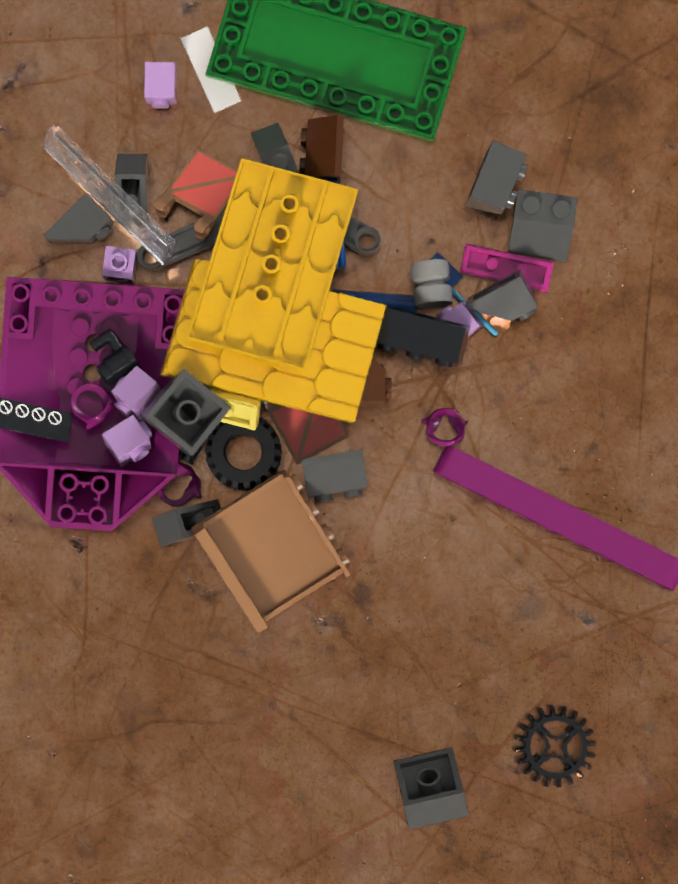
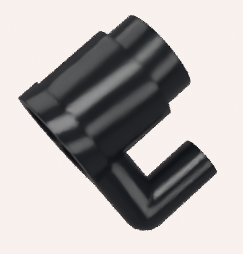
M112 329L104 331L89 342L95 352L107 344L114 351L105 357L101 364L96 366L97 372L109 387L118 382L122 377L127 376L136 366L141 369L132 352L122 343Z

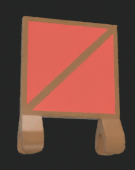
M197 148L167 190L154 202L155 214L165 218L169 214L174 202L180 203L202 216L195 223L194 230L196 231L195 236L197 238L206 240L214 224L226 209L237 169Z
M261 400L296 464L302 462V459L309 458L349 436L345 426L339 419L283 405L278 406V404Z

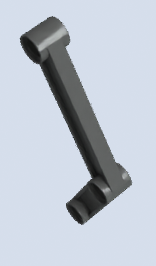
M225 210L214 224L206 240L197 238L195 236L196 231L194 230L195 223L190 224L158 239L142 244L137 252L139 263L148 272H158L164 267L213 247ZM351 216L344 239V246L357 252L360 256L372 257L380 249L381 236L375 228ZM364 235H370L375 239L376 244L370 249H365L360 246L359 239ZM150 250H156L160 254L159 260L154 264L144 262V255Z

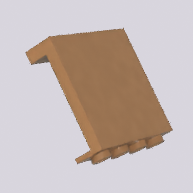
M285 469L191 527L194 535L257 633L268 628L266 621L342 573L346 577L351 575L346 568L350 564L348 558L341 548L337 551L331 544V541L335 539L326 523L322 526L319 525L315 518L319 515L311 499L304 501L299 493L304 490L303 486L295 474L289 477Z

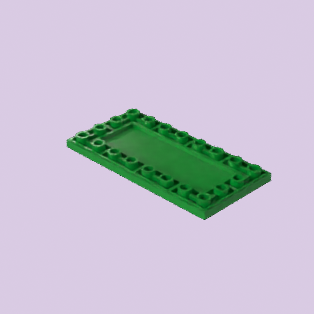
M227 0L205 76L434 142L467 28L373 0Z

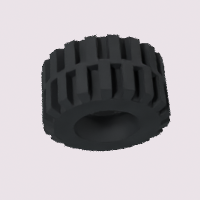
M262 417L259 418L256 430L220 422L207 437L208 441L207 445H205L207 464L213 475L232 489L235 488L243 491L253 489L274 476L281 463L282 448L279 437L272 425L267 423ZM240 434H247L256 438L262 449L259 462L247 470L233 467L226 457V447L229 441Z

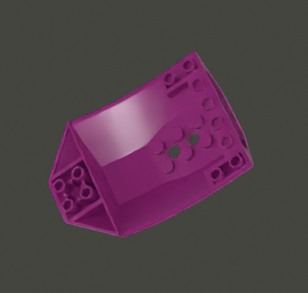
M6 276L0 364V398L72 413L68 442L0 428V471L50 527L112 531L177 475L179 448L144 419L141 421L146 423L152 433V436L149 438L151 449L148 450L149 453L143 459L137 462L132 460L123 467H120L105 445L102 434L128 417L123 415L114 405V408L106 413L104 420L100 424L87 429L86 423L72 412L70 401L74 391L87 383H96L109 394H112L111 391L115 388L116 383L109 387L101 377L97 381L91 382L84 377L83 373L87 365L95 364L98 366L105 357L114 352L109 344L97 352L89 350L86 346V339L89 335H100L108 329H112L122 343L128 347L138 361L141 370L155 380L159 387L163 389L173 379L161 375V371L185 289ZM94 391L83 392L77 399V406L84 413L96 415L105 409L100 396Z

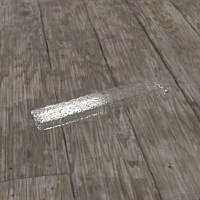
M54 124L49 127L43 148L160 264L165 265L170 262L176 241L58 125Z

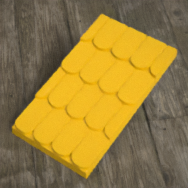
M241 158L186 339L306 371L359 189Z
M199 259L193 260L161 375L174 378L182 369H185L207 387L351 423L355 422L386 305L329 291L306 371L186 339L210 262Z

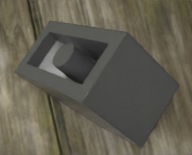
M279 123L250 133L263 164L299 173Z
M117 154L115 186L118 224H148L149 174L147 154Z
M85 193L43 236L50 244H93L97 239L100 242L103 241L112 232L113 229L110 226L114 222Z
M520 269L468 297L467 305L472 311L508 321H513L517 318L524 320L536 312L535 308L538 307V298Z
M216 499L174 509L153 517L152 521L160 547L195 538L196 536L191 527L220 510L219 500Z

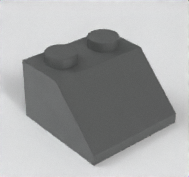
M492 141L486 151L465 206L496 214H502L505 207L511 209L517 192L513 191L516 180H523L528 168V164L524 163L527 154Z
M518 189L514 202L508 253L567 262L578 197Z
M182 369L158 392L141 413L140 417L185 454L193 456L231 407L189 372Z
M362 449L302 459L308 499L314 498L315 503L333 500L332 495L344 493L345 498L363 495L362 490L368 489Z
M452 747L393 761L409 830L469 816Z

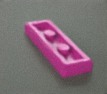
M466 243L460 274L498 282L521 269L532 290L547 293L554 262Z

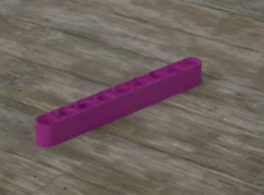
M444 447L433 469L435 474L666 589L675 590L678 584V558L455 447Z

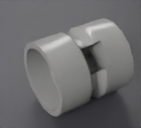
M424 260L410 265L411 279L414 284L418 285L413 289L415 308L431 309L453 304L452 288L445 283L450 279L448 260Z

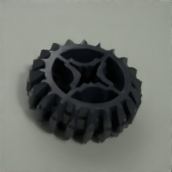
M549 705V715H545L544 710L539 707L537 708V713L540 718L536 720L533 715L528 714L526 717L532 724L529 727L523 723L519 724V728L526 731L525 736L515 734L514 738L518 741H523V746H515L514 751L518 753L524 752V756L519 757L516 761L518 764L528 762L529 765L523 769L525 775L529 774L532 770L536 771L532 781L538 782L540 777L544 776L543 785L549 787L551 778H554L555 786L560 788L562 786L561 778L565 777L569 785L573 784L572 773H575L580 779L584 777L583 773L579 770L581 765L588 770L591 768V765L585 762L584 759L586 756L595 758L596 754L587 751V746H596V741L586 740V736L592 735L594 731L592 728L582 730V727L587 723L586 718L580 719L577 723L575 722L578 716L576 710H573L569 717H567L566 706H561L559 714H556L554 705ZM550 721H562L569 724L570 727L560 734L553 735L543 724ZM536 731L543 740V747L533 759L530 744L532 736ZM545 734L550 739L554 738L555 741L558 738L562 740L559 747L565 758L559 753L556 754L555 751L552 754L548 753L551 746ZM577 734L579 752L575 761H573L567 752V745L573 739L572 737ZM551 758H559L567 768L560 771H548L539 766Z

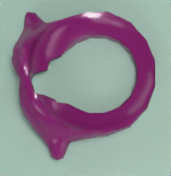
M87 383L74 391L71 396L70 405L72 412L86 423L87 429H90L104 420L106 413L114 408L116 398L98 384ZM86 391L96 392L104 405V411L96 415L82 412L77 406L79 395Z
M440 408L433 411L427 418H423L422 423L426 425L428 439L437 445L446 447L458 444L463 440L465 435L464 426L468 423V420H464L455 409ZM445 415L457 432V436L451 440H441L434 435V431L441 422L442 416Z
M179 461L176 476H192V480L188 484L183 496L178 500H171L164 494L163 487L157 491L163 502L176 507L186 504L194 497L199 499L202 497L200 494L201 482L191 466Z

